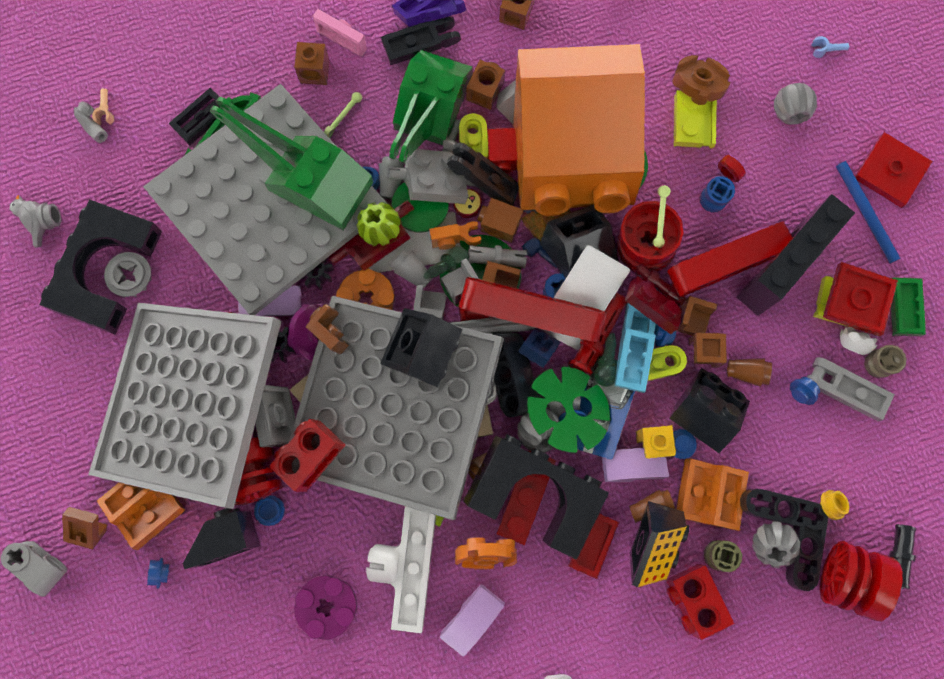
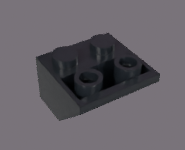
M594 204L547 222L540 245L565 278L587 245L619 262L611 224L601 212L595 209Z
M701 367L676 403L669 419L717 453H720L741 430L750 401L746 399L742 392L730 388L716 374L707 372Z

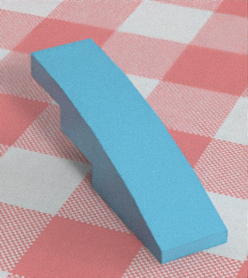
M627 303L615 386L645 393L656 337L654 335L656 323L629 303Z

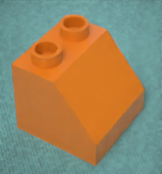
M640 44L518 49L513 128L516 130L520 209L536 210L544 216H556L565 213L569 208L588 207L593 204L595 209L601 213H615L625 209L628 205H635L644 174L645 71Z

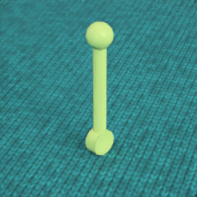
M359 92L352 94V100L334 122L324 130V133L329 138L356 103L361 102L362 95Z
M666 185L658 188L660 207L657 237L653 241L654 246L657 248H661L665 244L663 227L666 197L671 192L670 188Z

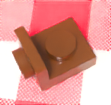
M324 304L323 307L317 308L312 313L310 322L305 327L330 350L341 355L349 345L341 339L344 336L343 332L332 324L339 312L333 307Z
M68 507L62 514L63 542L93 550L107 531V524L99 522L98 514L73 507Z

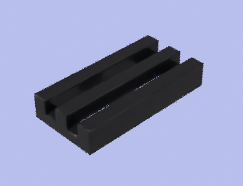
M211 88L169 122L173 130L189 146L202 136L217 119L210 112L212 106L219 107L216 100L220 96ZM214 99V101L211 104H209L204 110H200L210 100ZM194 115V118L183 128L180 127Z

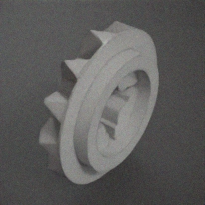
M124 252L113 257L107 264L104 272L105 283L109 290L123 298L129 296L136 297L141 291H146V286L152 280V268L143 256L134 252ZM123 268L130 272L135 269L133 275L136 281L125 280L126 276L121 269Z

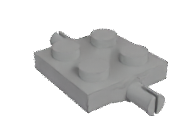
M416 149L405 161V168L390 166L387 168V179L405 181L409 189L410 200L465 204L468 199L466 185L475 186L464 178V175H456L452 172L453 170L448 168L447 161L453 155V152Z

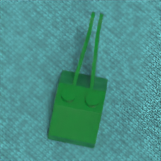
M420 50L410 60L400 85L393 119L394 130L399 132L391 145L389 158L395 159L400 152L399 161L405 163L408 157L425 140L443 145V141L451 133L465 97L466 87L473 74L472 66Z
M218 97L216 103L219 107L212 106L210 112L273 170L264 183L268 191L344 231L374 183L372 175L344 150L318 136H295L291 140L245 113L227 99ZM248 128L284 151L283 156H280Z

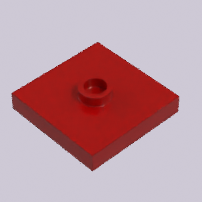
M884 132L876 141L855 177L861 184L902 208L908 203L933 161Z
M840 262L837 264L823 318L876 336L884 335L898 280Z

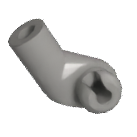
M84 101L80 102L78 107H74L75 118L85 132L97 143L104 142L108 137L107 132L90 117L94 108Z

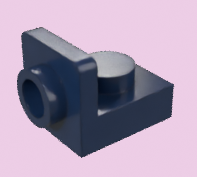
M535 328L518 352L544 368L561 342L543 330Z

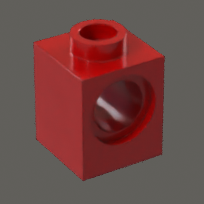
M515 128L487 129L488 159L507 174L516 170L518 159Z

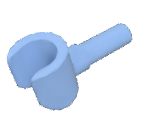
M823 36L816 37L811 45L812 47L820 46L822 48L814 50L813 56L815 58L823 57L826 52L849 49V43L832 44Z

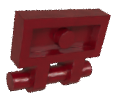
M640 264L635 270L638 276L630 282L625 301L671 335L679 329L683 310L679 306L684 304L686 297L680 298L673 283L668 284L659 277L660 273L653 268L648 269L643 264Z

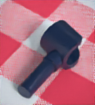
M531 238L522 246V249L527 251L528 257L532 258L538 253L540 257L557 268L537 238Z

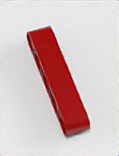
M782 221L682 261L668 269L667 273L681 298L773 260L793 237L785 222Z
M466 277L459 307L467 311L592 342H599L607 312L600 309L472 277Z

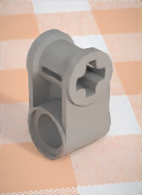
M34 541L9 544L1 554V562L5 569L21 580L30 591L42 597H45L68 571L67 567L60 560L51 556Z

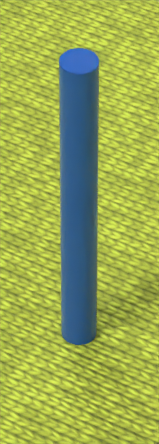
M847 161L838 164L836 168L887 260L890 264L898 261L901 258Z

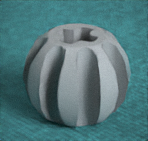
M793 83L782 88L774 100V111L777 118L788 125L800 124L809 120L817 108V96L814 90L805 83Z
M546 409L548 417L552 421L559 422L557 415ZM524 414L518 424L517 433L520 441L523 442V446L530 451L535 448L544 453L553 448L548 444V440L554 427L539 435L531 423L529 414Z
M773 521L772 524H763L757 529V533L753 536L752 547L754 552H756L757 558L763 564H770L773 568H780V566H789L795 561V557L799 555L800 541L795 530L789 525H782L781 522Z

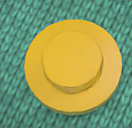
M828 490L822 493L820 504L825 514L832 520L844 518L850 509L847 497L840 491Z

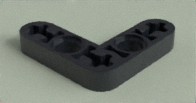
M748 489L744 491L740 498V506L746 514L793 526L800 541L799 555L795 557V561L787 566L786 579L788 584L794 589L802 591L813 590L819 581L828 516L823 511L821 504L764 489ZM751 498H756L762 502H769L768 508L755 507L754 504H751ZM781 501L787 502L790 507V513L785 518L781 517L778 513V505ZM800 511L812 512V514L816 515V520L799 516ZM804 538H809L813 543V550L808 555L804 554L801 549V543ZM799 559L810 560V564L800 563ZM798 572L806 574L807 579H799Z

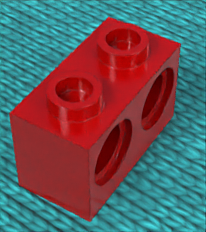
M314 419L302 422L295 429V436L288 444L281 446L274 454L275 460L269 466L294 492H307L346 446L321 421ZM316 434H318L320 437V444L314 450L312 447V439ZM295 458H298L300 467L298 471L294 473L292 470V462Z
M696 564L666 579L669 585L666 592L673 605L679 606L683 614L680 620L688 635L693 634L694 637L703 640L735 624L706 565ZM692 579L696 585V590L693 595L687 597L683 589L684 584ZM707 609L710 619L705 625H700L698 614L701 610Z

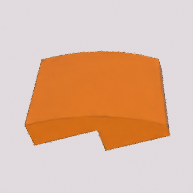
M686 458L676 509L684 511L685 520L740 531L743 513L740 506V498L743 492L746 491L749 472L725 465H714Z
M120 482L97 500L109 522L119 528L130 547L137 551L185 511L183 505L174 495Z

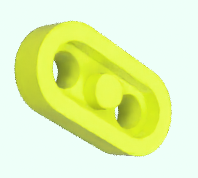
M467 114L459 123V142L467 144L468 147H471L476 152H480L488 159L487 123L479 114ZM475 128L478 132L471 134L468 130Z
M674 345L653 349L648 381L680 373L687 364L685 352L680 347ZM666 357H671L674 360L673 366L666 364Z

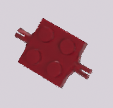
M408 199L393 209L398 212L401 224L398 226L399 234L396 238L390 239L389 244L382 246L378 243L376 246L365 242L364 238L359 236L358 233L329 256L331 262L335 265L346 256H349L358 263L364 272L411 239L402 226L401 221L402 217L414 210Z

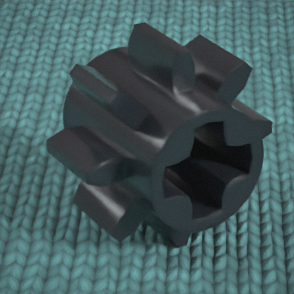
M327 258L316 266L319 268L318 275L313 276L314 270L312 269L301 278L306 279L305 286L308 289L312 285H316L322 290V285L326 281H333L328 273L334 270L333 265H324Z
M285 327L282 332L279 331L275 347L279 346V340L282 339L284 342L280 344L281 349L274 348L272 362L279 357L281 361L287 363L288 356L291 354L297 355L287 341L289 335L288 327Z

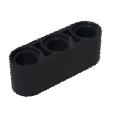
M494 333L492 335L504 338L493 378L500 408L507 417L523 416L528 413V397L539 398L538 392L531 387L535 380L530 361L526 356L518 352L525 341L518 333Z

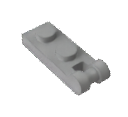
M815 358L812 365L814 370L807 377L817 383L820 392L876 421L884 419L895 394L827 359ZM825 373L833 376L830 383L823 380Z

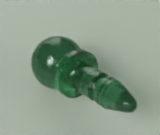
M459 246L451 248L447 254L441 256L440 262L431 266L425 272L423 277L430 279L446 271L449 273L461 267L462 260L466 258L468 260V252Z
M614 333L609 334L605 342L606 348H604L603 357L598 359L597 363L599 366L594 372L595 381L603 387H609L615 383L618 361L615 360L617 342Z

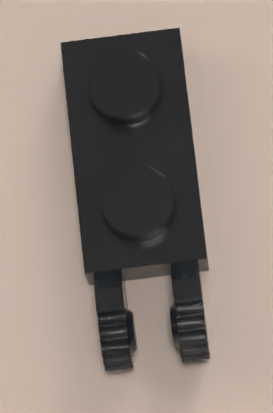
M448 16L435 21L423 22L382 36L381 42L390 65L412 59L420 50L430 53L442 47L447 48L457 44L461 40V36L457 31L438 35V33L451 30L455 26L453 17Z
M455 143L452 148L453 155L447 161L448 168L453 170L452 172L456 175H464V178L489 197L513 206L519 190L518 182L480 152L474 151L467 144Z

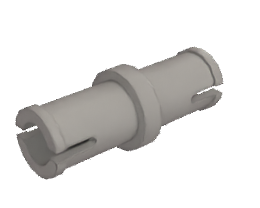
M469 245L468 261L470 264H487V261L509 267L525 269L526 250L502 249L500 245H495L494 248Z

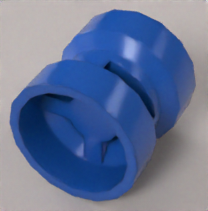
M723 176L711 179L700 195L702 207L712 213L723 210L734 197L735 186L733 182Z

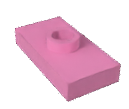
M319 9L316 10L313 20L318 33L359 56L364 55L367 50L365 35L353 29L345 20H337Z

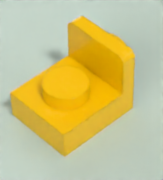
M672 425L642 428L635 432L637 443H643L645 458L676 455Z

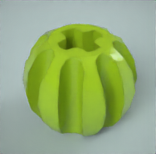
M375 202L367 204L368 207L361 210L357 216L358 222L356 226L359 236L373 246H376L378 243L382 246L389 244V240L396 238L400 232L398 226L401 223L398 212L384 202H380L378 205Z

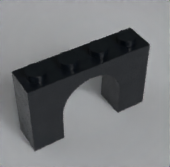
M833 194L828 196L800 222L791 233L793 238L763 270L751 279L736 298L758 316L781 301L855 212Z
M89 199L86 207L79 214V222L74 233H71L67 239V247L62 258L55 264L54 275L49 285L42 291V300L39 305L57 314L115 335L127 308L116 301L89 291L84 279L86 264L93 254L109 246H122L151 257L162 231L153 222Z
M506 434L504 439L495 436L463 502L468 507L496 520L511 488L516 482L532 474L547 475L557 488L559 502L557 511L542 541L551 548L577 560L609 492L600 488L602 482L589 475H585L584 479L575 476L576 469L559 461L557 466L548 462L549 455L533 448L530 453L522 449L523 442Z

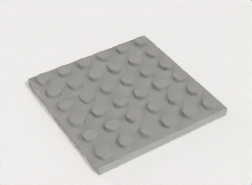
M281 84L244 111L291 140L295 136H318L335 145ZM225 125L143 187L249 315H256L357 235V216L361 210L368 207L367 204L375 202L378 205L380 202H387L371 186L343 231L268 191L264 183L273 170ZM248 128L280 156H283L284 151Z
M332 296L329 306L339 312L332 324L343 332L344 336L341 339L349 346L340 355L330 350L320 340L318 341L289 442L295 436V429L302 422L308 421V419L321 421L346 446L319 476L318 481L455 520L504 338L459 327L463 329L459 337V345L451 355L445 377L440 381L439 386L435 387L380 364L402 314L401 312ZM316 434L312 439V447L314 450L320 444V437L318 434ZM295 458L292 462V470L294 473H296L300 467L298 458Z
M138 303L89 475L234 509L281 321L274 317Z

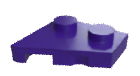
M399 0L392 5L394 14L408 27L466 11L463 0Z

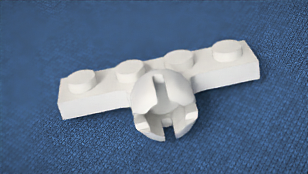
M405 506L400 545H374L368 554L367 561L370 562V567H366L367 579L371 582L387 583L395 588L391 630L422 633L436 515Z

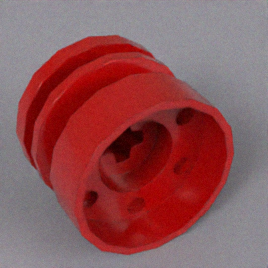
M641 202L633 206L624 216L617 240V251L623 264L635 272L636 268L643 264L648 269L653 268L659 272L665 269L674 259L676 251L681 244L684 231L681 218L669 205L666 204L663 227L665 244L661 248L655 247L654 244L652 246L648 245V243H653L657 237L660 202Z
M258 437L251 438L235 505L238 506L265 499L284 487L282 479L267 480L277 474L270 467L264 468L263 464L273 459L275 453L273 447H260Z
M839 541L832 547L827 555L820 577V595L825 604L838 606L842 610L852 609L859 616L879 622L888 618L895 609L902 588V568L900 562L895 558L878 552L868 553L864 547L854 546L846 541Z

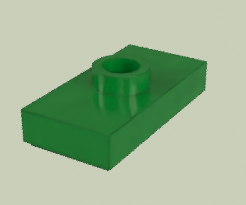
M892 278L898 280L891 305L892 336L921 337L926 335L923 279Z

